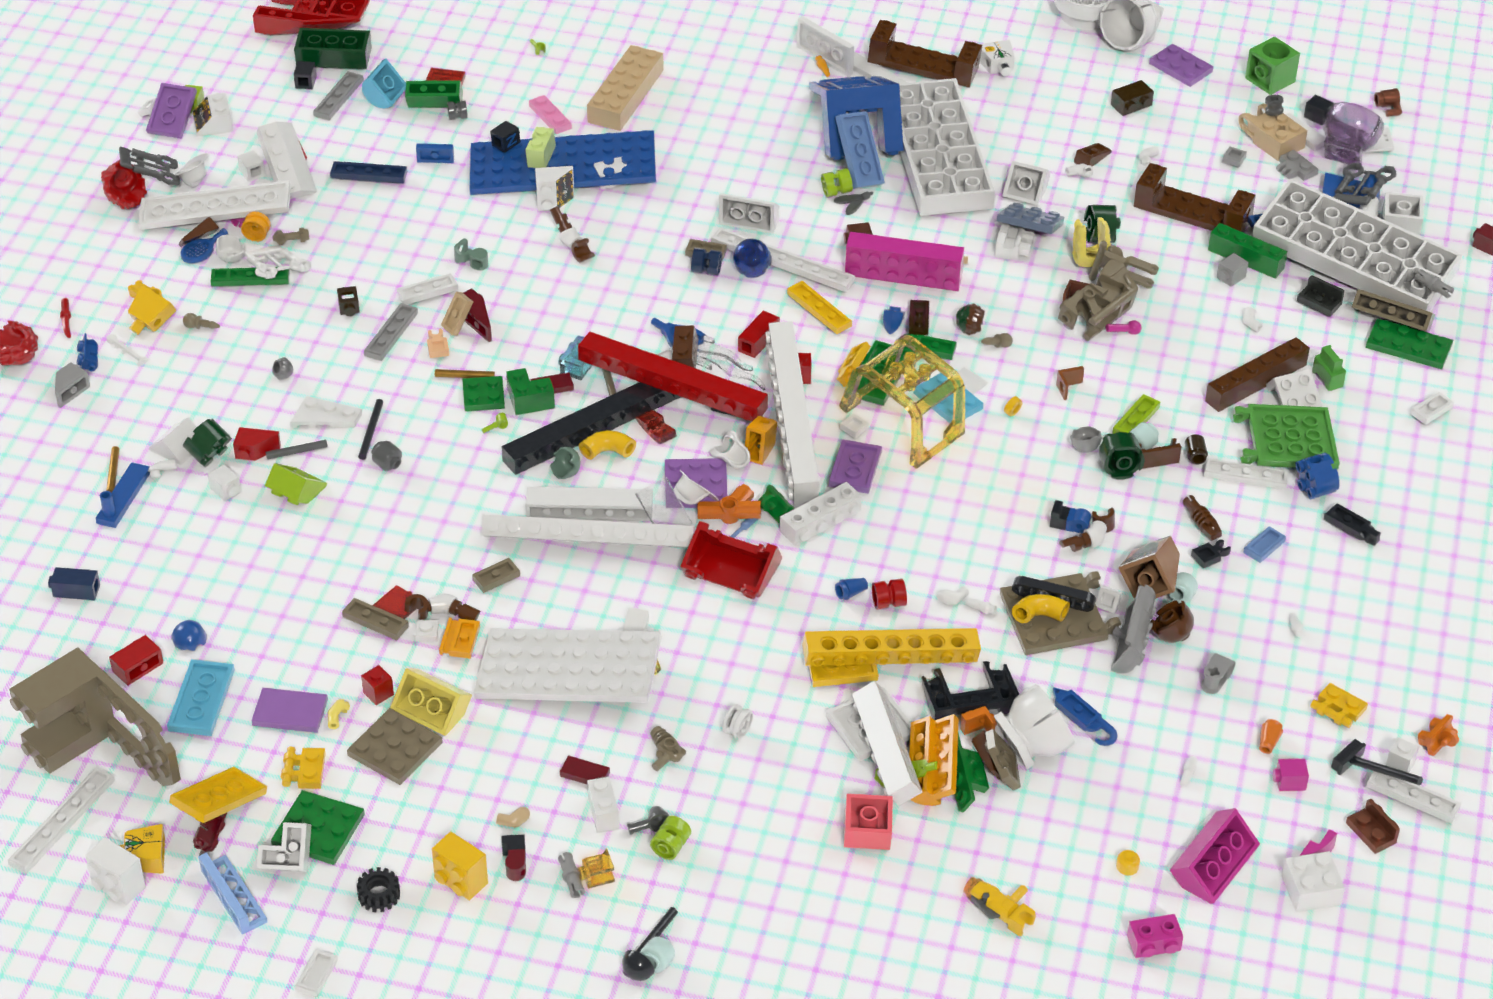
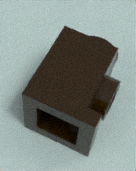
M356 286L337 288L340 315L353 316L355 313H360ZM353 294V298L342 299V295Z

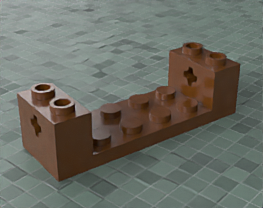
M879 20L870 38L867 62L937 80L956 78L958 85L971 87L979 69L982 51L981 44L965 41L957 57L936 50L895 41L897 23Z
M1149 163L1136 183L1133 207L1213 231L1221 223L1244 232L1249 224L1248 217L1253 215L1256 194L1238 189L1228 205L1165 185L1167 167Z

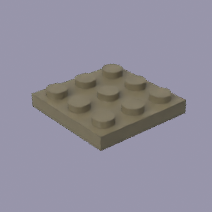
M389 708L347 749V756L401 785L443 743L440 735Z

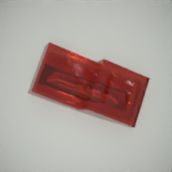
M653 409L636 417V421L643 430L659 444L677 437L676 430L664 422L663 415Z

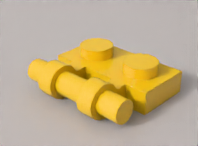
M1329 683L1318 695V700L1314 699L1311 702L1310 707L1317 710V714L1321 716L1326 715L1333 719L1337 725H1344L1350 728L1353 721L1356 722L1367 710L1368 703Z
M289 746L283 756V763L285 765L281 770L280 776L282 785L289 787L291 781H296L298 789H321L326 756L325 748H302V754L296 755V748ZM293 766H300L299 770H293Z

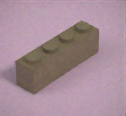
M1357 289L1351 306L1356 310L1428 333L1435 318V314L1360 289Z

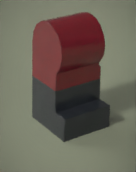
M525 834L501 836L502 855L507 856L505 859L506 876L509 880L520 881L526 876Z

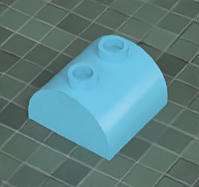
M387 58L379 63L362 84V92L365 98L378 108L391 107L406 90V82Z

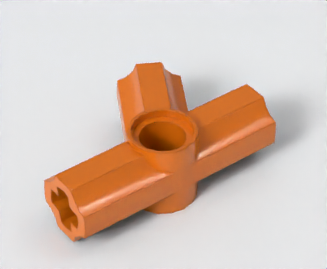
M742 484L730 496L723 497L720 501H699L697 506L698 519H721L726 524L736 523L739 519H761V501H751L754 497V491L748 485Z

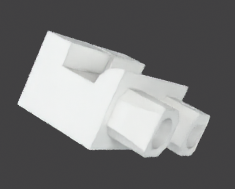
M1002 223L996 241L995 257L1018 260L1019 255L1029 257L1031 245L1034 241V232L1026 231L1023 227L1017 228L1010 226V224Z

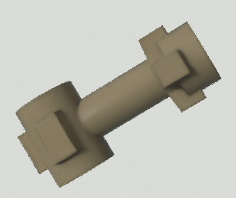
M304 227L299 228L298 232L290 233L276 230L272 239L278 245H284L287 240L300 239V242H306V240H309L308 228L304 229Z

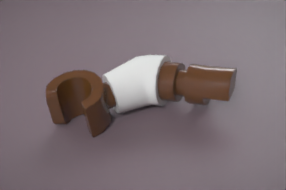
M558 206L550 209L556 225H559L558 230L560 234L558 235L561 241L572 249L574 258L581 263L595 257L594 252H591L587 245L589 239L582 238L576 228L572 227L571 223H568L567 220L569 218L567 214H562Z
M1114 508L1108 509V515L1098 516L1097 512L1092 511L1091 526L1079 534V537L1075 535L1059 541L1062 548L1070 546L1073 552L1081 550L1082 547L1092 549L1099 546L1104 541L1105 534L1115 528Z
M446 593L428 598V600L421 594H412L405 600V612L410 613L412 610L418 609V620L427 619L428 612H430L431 614H452L454 616L458 614L460 619L476 621L481 612L470 605H462L458 597Z

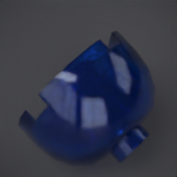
M755 238L746 239L736 246L733 252V262L739 273L748 278H757L763 275L766 269L771 266L772 255L767 245L761 240Z

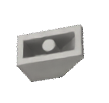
M72 362L56 372L55 396L59 408H62L90 387L87 371Z

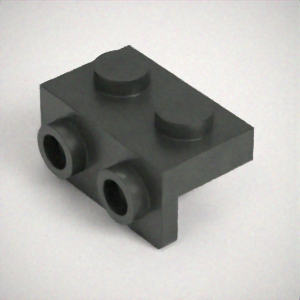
M1311 275L1307 286L1298 294L1297 302L1331 317L1342 305L1345 290Z

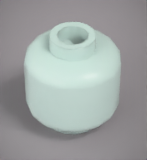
M1142 422L1130 431L1135 435L1139 444H1142L1141 449H1150L1158 443L1159 432L1151 423Z
M1177 573L1175 591L1168 594V596L1173 601L1177 600L1178 603H1181V600L1185 603L1189 602L1198 590L1197 580L1189 573Z
M662 937L650 939L640 952L650 960L655 973L664 971L675 957L673 945Z

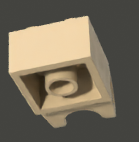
M1265 103L1257 106L1258 116L1242 113L1238 117L1241 129L1253 139V144L1277 161L1285 153L1292 150L1298 152L1305 148L1308 130L1284 113L1277 116L1263 114L1262 108L1265 110L1267 107Z

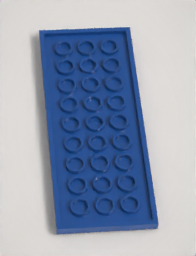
M654 130L555 137L556 147L547 167L573 166L574 188L656 182ZM532 138L520 139L521 142L505 153L492 146L491 141L471 143L470 195L535 191V168L528 167L526 147L529 141H532ZM621 157L622 163L627 164V166L622 168V172L615 174L613 168H605L603 170L605 177L601 178L593 164L601 161L607 165L613 164L614 158Z

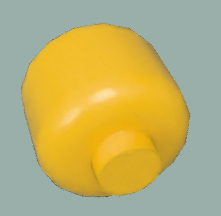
M1132 850L1120 852L1117 856V870L1121 874L1128 876L1138 872L1140 865L1139 855Z

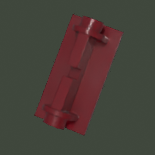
M227 813L205 823H199L201 826L198 827L193 838V846L196 849H201L199 856L209 851L212 852L219 843L217 838L225 827L226 823L224 820Z

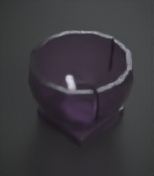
M1347 102L1333 103L1325 116L1323 124L1326 136L1324 141L1325 158L1350 165L1352 162L1362 164V154L1374 148L1383 133L1385 124L1382 118L1371 109L1358 104Z

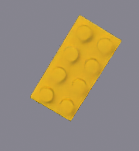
M232 767L171 794L169 803L180 811L192 816L197 821L205 823L265 795L268 786L236 767Z

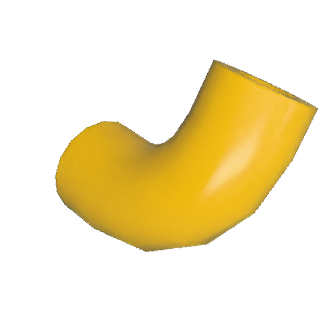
M606 430L596 432L587 437L579 444V450L589 460H592L604 451H614L626 458L634 452L637 443L636 440L626 434Z
M1029 595L1013 606L1012 615L1020 623H1027L1034 616L1039 615L1048 616L1062 622L1069 611L1070 602L1051 595Z

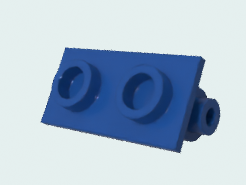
M84 333L83 339L79 340L76 351L79 354L76 365L92 372L98 367V343L94 339H87V333Z

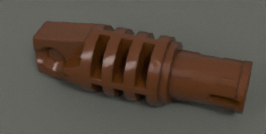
M1189 495L1190 499L1186 496L1183 500V505L1190 511V517L1200 531L1211 541L1220 538L1222 530L1210 511L1205 506L1200 505L1193 495Z

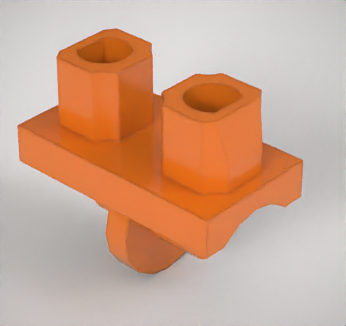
M1446 714L1443 719L1434 717L1429 724L1430 732L1421 730L1418 734L1419 745L1426 746L1429 755L1435 756L1443 746L1454 747L1459 742L1458 731L1452 726L1453 715Z

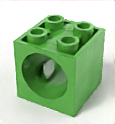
M1274 36L1249 49L1245 79L1269 95H1272L1296 82L1300 52Z

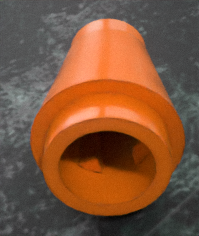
M1268 719L1262 724L1259 746L1261 752L1266 754L1272 753L1282 736L1283 725L1279 721Z

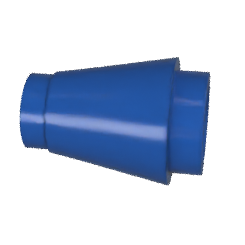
M864 577L841 579L835 584L837 597L848 600L868 589V582Z

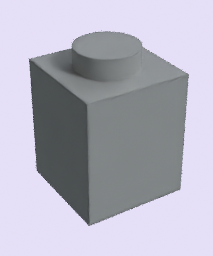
M1233 253L1219 262L1216 278L1232 287L1246 277L1248 262Z

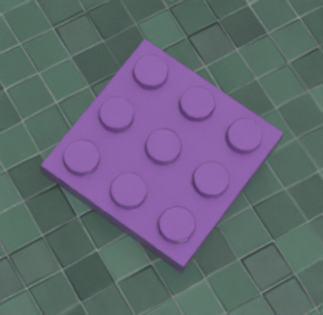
M720 458L665 459V509L697 508L698 503L692 505L685 504L674 494L673 489L683 475L680 470L689 479L715 495L719 501L727 496V468L724 460ZM707 496V497H705L704 499H702L701 501H716V500H713L712 498H710V497Z

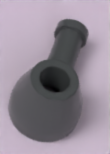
M660 806L652 807L649 810L648 819L627 824L630 835L648 828L657 832L669 814Z

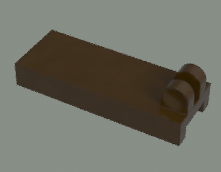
M910 300L909 334L928 335L929 300Z

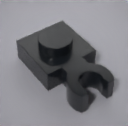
M1220 539L1214 546L1208 542L1192 549L1191 556L1204 569L1220 562L1221 556H1228L1231 547L1222 548L1224 540Z

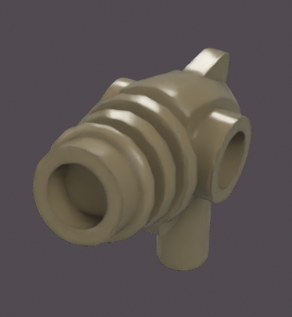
M656 726L651 730L650 735L658 749L656 752L658 760L652 764V768L655 771H659L669 761L679 762L686 755V750L664 728Z

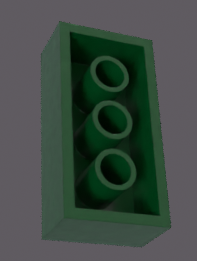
M299 28L294 47L296 64L297 61L315 62L316 67L367 69L372 50L370 30Z

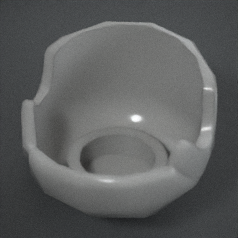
M1085 426L1077 430L1073 429L1070 439L1076 450L1085 453L1092 452L1098 448L1102 435L1100 430L1091 426Z

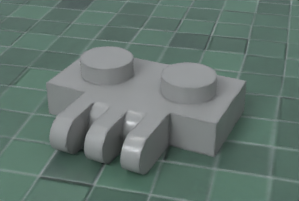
M1295 150L1281 155L1280 164L1276 167V170L1281 172L1286 178L1293 179L1298 176L1303 181L1318 175L1319 168Z

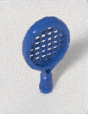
M222 228L212 238L196 239L187 243L180 251L181 259L186 263H199L206 260L213 253V246L217 242V238L222 235H228L227 230Z

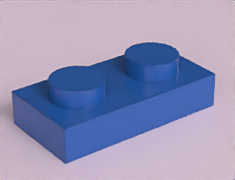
M417 143V162L454 163V144Z

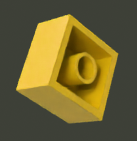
M451 831L432 847L435 879L440 884H445L451 888L458 896H463L470 901L488 884L486 854Z

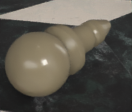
M187 313L183 317V324L187 328H220L218 323L202 319L201 315L197 316L194 313Z
M1009 333L994 335V337H986L981 340V343L994 345L997 348H1006L1012 345L1013 338Z

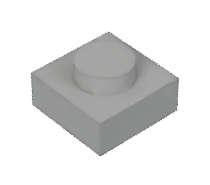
M1229 146L1223 155L1222 162L1240 167L1246 158L1247 151Z

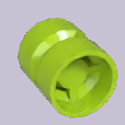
M848 168L837 170L835 174L833 172L821 174L822 188L826 197L836 196L838 192L844 194L853 191L852 179Z
M668 816L661 825L660 830L656 832L650 841V846L661 858L667 860L675 859L682 849V845L686 843L692 834V830L689 824L682 818Z

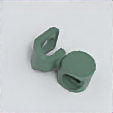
M466 238L461 239L455 244L454 261L456 263H464L469 260L471 268L485 270L488 267V252L486 249H468V240Z

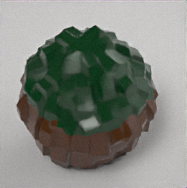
M975 303L963 306L956 314L957 326H959L963 333L968 335L980 332L985 310Z

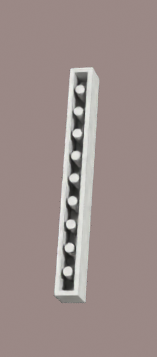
M483 514L481 535L496 538L688 548L694 535L695 527L688 525Z

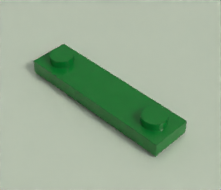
M256 267L212 269L210 283L211 287L289 284L290 269L277 270L275 278L270 279L257 276L255 274Z

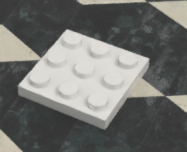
M882 687L887 693L904 743L910 741L911 721L888 691ZM853 699L826 710V717L860 762L871 757L873 751L865 740L867 734L859 723L861 717L853 706L855 703Z

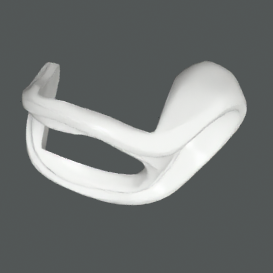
M729 431L725 435L722 446H715L709 451L712 456L724 460L735 469L746 467L751 458L749 450L734 431ZM732 439L734 441L733 446L729 451H727L729 448V440Z

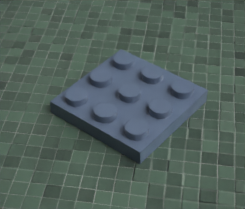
M1021 203L1010 204L998 213L997 216L998 222L1052 234L1061 227L1065 219L1058 212L1049 211V213L1042 212V209L1038 207H1031L1029 209L1025 208Z

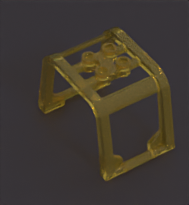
M910 335L899 337L888 349L865 365L862 364L855 368L851 373L839 403V407L845 413H848L861 404L863 396L878 387L903 406L911 417L909 464L915 469H918L965 434V385L963 379L952 366ZM904 346L915 352L905 353L903 360L899 362ZM888 357L882 374L873 369L875 365ZM921 358L929 363L921 364L918 371H916V362ZM936 370L948 378V380L916 403L905 394L906 391H914L917 385L923 381H928L931 374ZM903 374L905 377L904 383L897 388L891 382L900 379ZM862 376L871 381L857 391ZM954 393L953 420L944 430L943 440L927 451V448L923 446L922 415Z

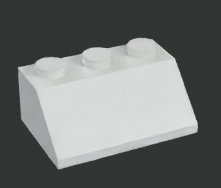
M725 193L719 194L720 225L774 234L780 219V205L775 202Z

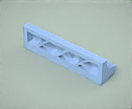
M207 852L198 856L201 872L241 934L268 923L267 917L226 855L213 861ZM224 864L227 868L225 874H221L217 867ZM226 881L236 882L235 890L230 889ZM237 897L247 898L246 905H240ZM247 913L257 914L259 918L249 922Z

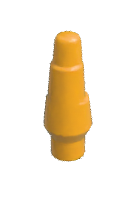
M821 55L816 56L817 66L826 77H829L830 72L825 59Z

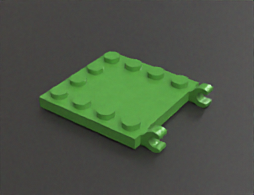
M1248 404L1247 408L1242 406L1235 407L1233 421L1241 423L1249 419L1254 450L1249 448L1242 450L1244 457H1240L1241 463L1252 464L1257 462V466L1296 468L1295 463L1297 461L1325 452L1334 461L1331 464L1332 469H1339L1340 461L1328 407Z

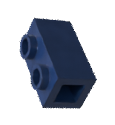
M55 567L53 575L49 576L48 587L51 588L52 595L55 598L95 601L100 588L98 571Z

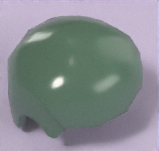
M571 447L559 448L553 454L556 458L550 465L551 470L558 479L571 478L580 469V456Z

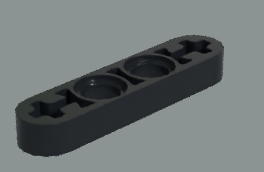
M1026 576L1015 577L1012 585V591L1019 596L1051 595L1070 602V608L1084 612L1092 611L1096 602L1095 595L1088 591Z

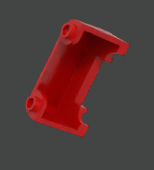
M699 521L680 566L685 572L684 575L693 580L699 578L741 592L750 599L760 597L783 558L778 547L767 543L765 548L760 543L757 546L723 535L720 530L708 529L710 526L708 523Z

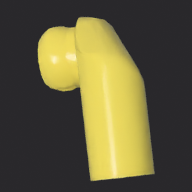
M344 699L336 700L328 710V727L330 729H337L339 727V714L341 712L347 713V710L350 709L349 702L344 701Z

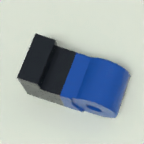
M1055 500L1051 511L1050 527L1069 532L1083 533L1084 530L1088 529L1092 516L1084 508L1063 506V501Z

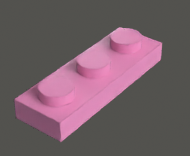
M545 95L529 100V107L549 128L554 129L555 134L572 129V123Z

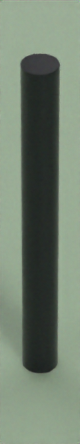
M376 399L358 458L361 460H365L384 403L382 399Z

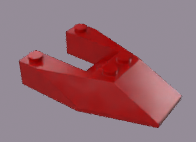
M271 0L273 3L294 5L291 10L258 5L253 14L255 33H262L264 35L295 34L299 32V28L338 29L360 22L370 0Z

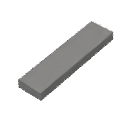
M347 71L313 110V116L330 121L364 81V76Z
M400 303L365 348L364 356L382 361L417 316L418 308Z

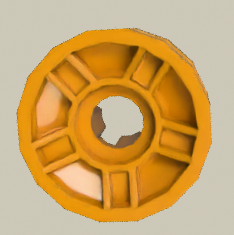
M250 212L242 223L241 232L247 239L259 242L265 239L271 227V222L263 213Z

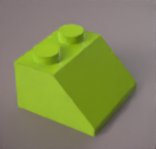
M274 463L265 486L272 489V494L279 497L284 495L288 497V502L299 505V503L308 504L326 488L328 483L297 467Z

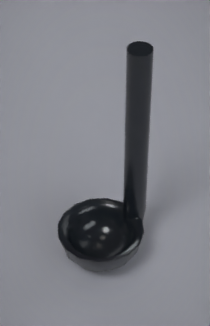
M669 908L636 951L627 950L622 958V969L626 977L636 981H644L654 975L655 970L652 963L640 952L650 939L659 937L678 914L676 908Z

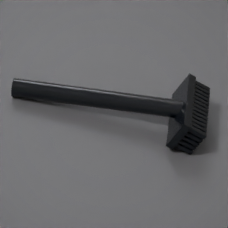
M1354 739L1337 754L1331 764V768L1337 771V774L1340 776L1350 766L1355 765L1416 785H1421L1423 782L1422 776L1360 758L1364 755L1367 744L1361 743L1357 739Z

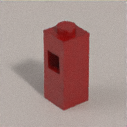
M763 310L738 336V351L756 358L767 345L765 332L769 331V323L780 322V317Z

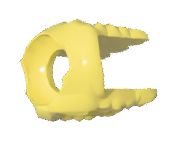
M1102 217L1097 218L1098 244L1086 248V226L1079 219L1074 223L1072 254L1075 263L1080 267L1090 268L1093 266L1101 241L1107 242L1106 250L1111 246L1110 229L1108 223Z

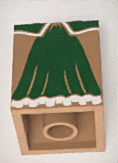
M1171 535L1134 548L1118 567L1133 598L1136 597L1140 585L1143 587L1145 585L1150 586L1155 591L1156 598L1173 593L1176 587L1180 553Z

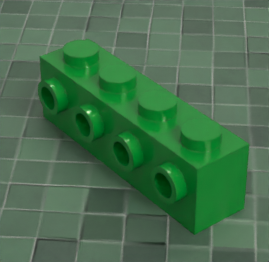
M1221 223L1210 233L1208 251L1225 258L1235 253L1248 262V268L1275 279L1285 269L1288 251Z

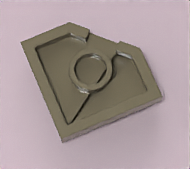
M994 729L985 732L987 741L985 748L991 755L1002 783L1007 784L1013 791L1020 788L1016 752Z

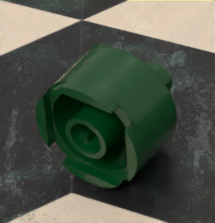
M1093 204L1086 207L1084 221H1087V242L1098 243V217H1102L1108 223L1110 243L1116 242V230L1121 225V220L1116 214V205Z
M212 418L211 420H205L193 430L195 434L192 436V439L187 437L183 447L201 465L207 467L213 461L215 455L221 456L228 449L226 445L232 438Z
M1109 433L1103 437V441L1099 446V456L1106 473L1111 475L1112 478L1117 480L1129 479L1134 476L1133 473L1143 468L1145 458L1139 442L1133 433Z

